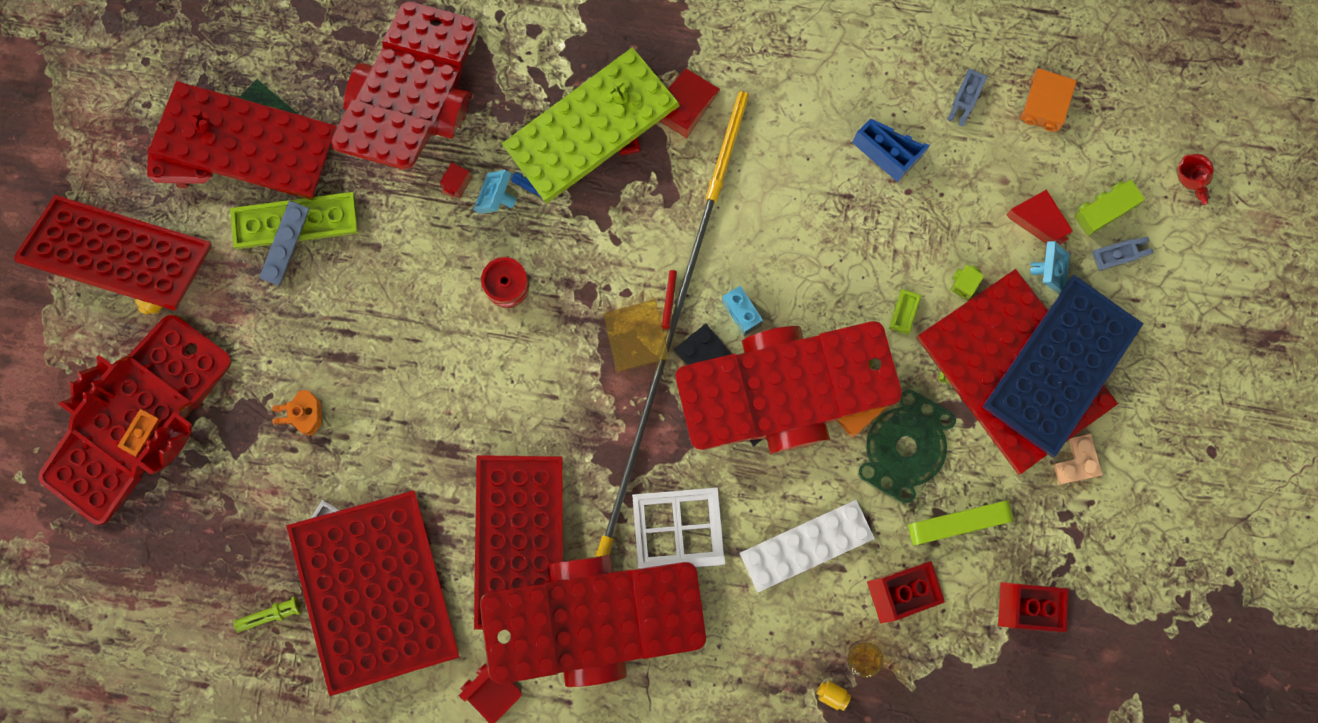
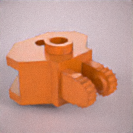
M309 390L299 391L293 400L285 405L273 406L274 412L287 411V418L273 419L274 425L290 424L306 436L315 435L322 425V403Z

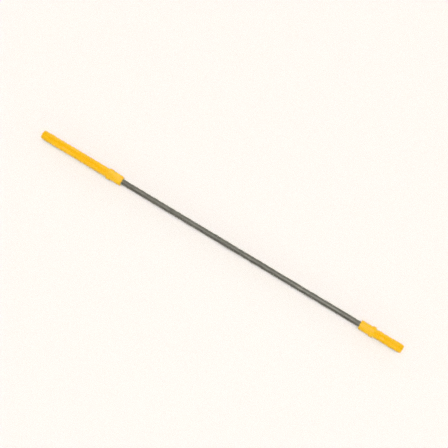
M739 91L714 174L709 182L705 198L707 204L673 311L670 328L665 337L605 536L602 535L595 556H604L611 552L614 542L612 538L713 205L717 203L720 191L724 185V176L749 98V94L744 91Z

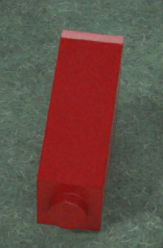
M1047 189L1013 207L1006 214L1010 220L1045 244L1055 241L1061 245L1069 240L1068 236L1073 232Z

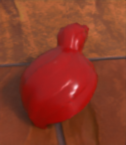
M1202 154L1185 155L1177 168L1178 180L1187 189L1195 190L1196 198L1203 205H1207L1209 197L1207 185L1213 179V164L1208 157Z

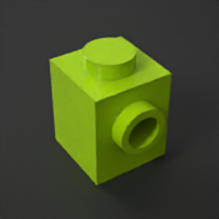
M966 264L962 270L958 268L952 279L955 282L950 291L968 301L984 275L977 267Z

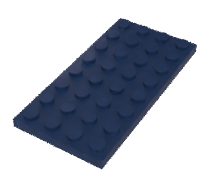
M1076 275L1071 276L982 408L1052 458L1056 457L1144 323Z

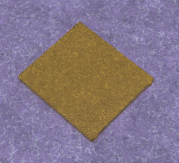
M655 299L604 313L617 373L669 359Z

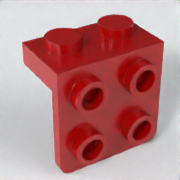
M485 663L477 670L478 676L473 681L469 679L460 688L462 692L458 696L464 702L468 701L488 723H496L521 698L522 692L513 682L506 684L493 682L489 677L488 665Z

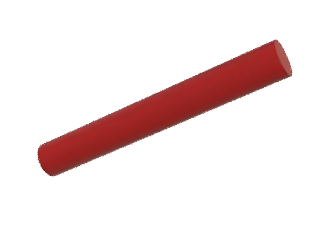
M670 270L668 275L661 326L663 329L670 328L677 271Z

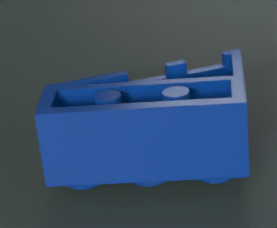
M871 118L857 131L852 141L857 148L897 182L924 156L930 146L926 143L921 144L912 140L911 136H903L894 132L893 128Z

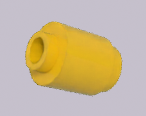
M829 680L826 683L822 682L816 693L819 695V701L836 710L844 711L851 699V695L847 693V690Z

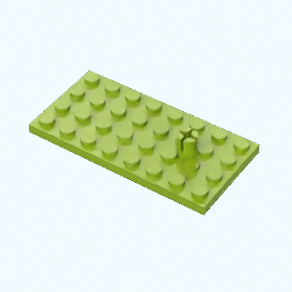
M632 47L504 141L502 145L547 204L680 105Z

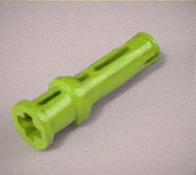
M293 596L291 600L282 603L276 602L271 608L235 619L233 622L234 628L237 633L273 620L283 621L285 617L294 614L301 615L302 607L298 597Z

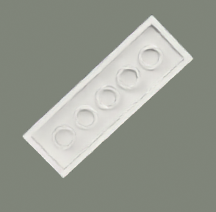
M854 500L739 554L758 593L875 538L857 500Z

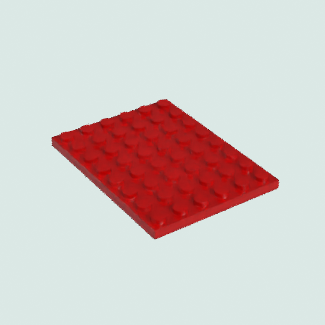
M1014 269L926 329L916 338L1015 472L1020 475L1048 454L982 408L1048 311L1019 272ZM1105 385L1102 386L1066 441L1119 404Z
M415 490L286 525L329 697L459 658Z

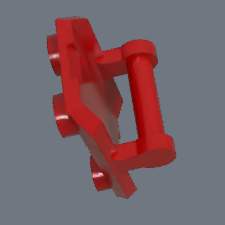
M149 153L147 155V177L155 183H176L178 188H188L189 183L204 184L212 177V172L150 156Z

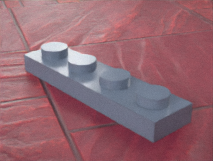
M293 201L288 202L259 278L278 286L281 285L310 208Z

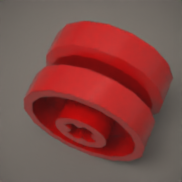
M509 257L496 258L490 261L483 269L481 286L489 301L495 306L513 308L526 299L530 289L529 279L523 266L518 261Z

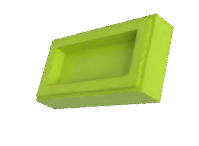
M904 289L900 290L889 326L890 330L906 335L910 334L921 299L920 294Z

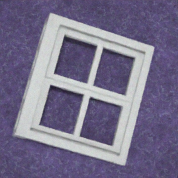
M718 487L632 495L638 568L679 562H690L696 568L725 565ZM708 500L710 524L682 526L680 502ZM672 503L674 527L646 529L644 505ZM711 529L713 552L684 554L682 530ZM675 531L677 555L648 557L646 533Z

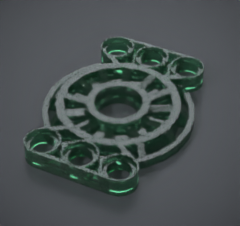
M913 390L903 391L901 399L898 401L900 407L885 412L873 423L866 441L869 462L862 464L858 469V476L863 482L903 504L914 500L916 491L913 486H919L928 482L943 467L947 455V442L943 431L950 430L956 424V417L951 411ZM905 394L913 396L914 403L912 405H906L903 402ZM927 404L932 407L933 412L930 416L922 413L921 408L923 405ZM894 412L893 417H890L886 421L883 420V418L886 415H889ZM942 415H948L951 418L950 426H943L941 424L940 418ZM879 423L881 426L877 430L876 435H872L875 426ZM902 437L912 438L917 448L914 455L910 457L901 456L896 449L897 441ZM870 440L874 441V453L870 451ZM940 440H942L943 443V453L940 452ZM938 458H941L939 466L934 470L933 467L937 463ZM868 466L873 469L874 474L871 478L863 476L862 469ZM929 472L931 474L928 478L922 481L919 480V477ZM888 477L892 480V487L890 489H885L881 486L882 478ZM902 488L910 490L911 497L908 500L900 497L899 492Z

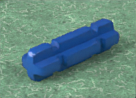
M519 172L513 174L511 178L513 183L520 185L533 194L537 193L542 198L526 176L524 177Z

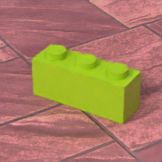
M1132 179L1126 183L1123 180L1112 187L1113 191L1108 194L1104 191L1095 197L1096 201L1090 204L1088 201L1078 207L1079 212L1074 217L1087 236L1097 232L1146 200Z

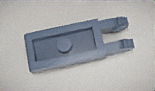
M970 68L968 69L952 104L953 108L947 118L948 121L951 122L954 119L958 108L965 111L959 121V125L964 126L988 76Z
M1149 238L1130 239L1092 251L1098 271L1130 263L1154 254L1153 249L1138 252L1136 247L1149 242Z

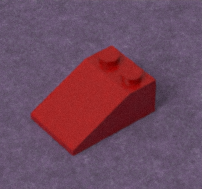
M686 68L668 88L680 106L659 122L683 137L688 138L720 91V88Z
M932 561L867 581L880 624L897 621L945 603Z
M1000 582L998 626L1067 632L1069 588Z

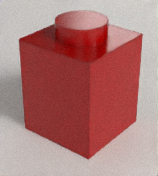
M451 162L439 182L443 189L442 192L452 198L454 195L461 198L472 176L470 171Z

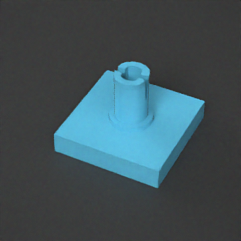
M506 170L487 173L473 211L479 214L496 212L500 203L512 208L517 198L505 192L512 173Z
M1055 241L1047 242L1045 262H1032L1031 267L1034 268H1030L1031 274L1044 275L1043 283L1057 294H1060L1068 281L1070 253Z

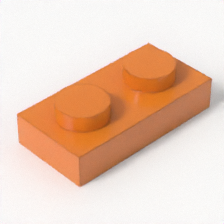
M140 409L117 447L135 457H139L146 446V440H150L161 420Z

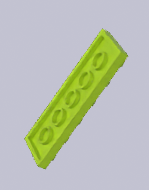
M353 192L313 197V200L302 198L230 208L233 248L235 250L272 245L289 201L310 208L298 241L358 234L356 202Z

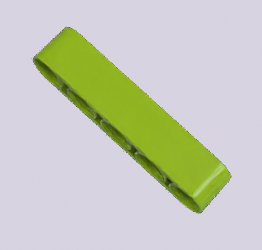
M1009 500L911 523L907 527L912 545L915 546L1015 520Z

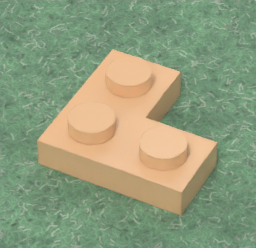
M1091 434L1068 440L1074 460L1053 464L1059 485L1102 476Z

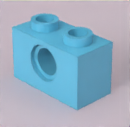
M741 286L722 296L723 305L743 336L762 326L763 319Z

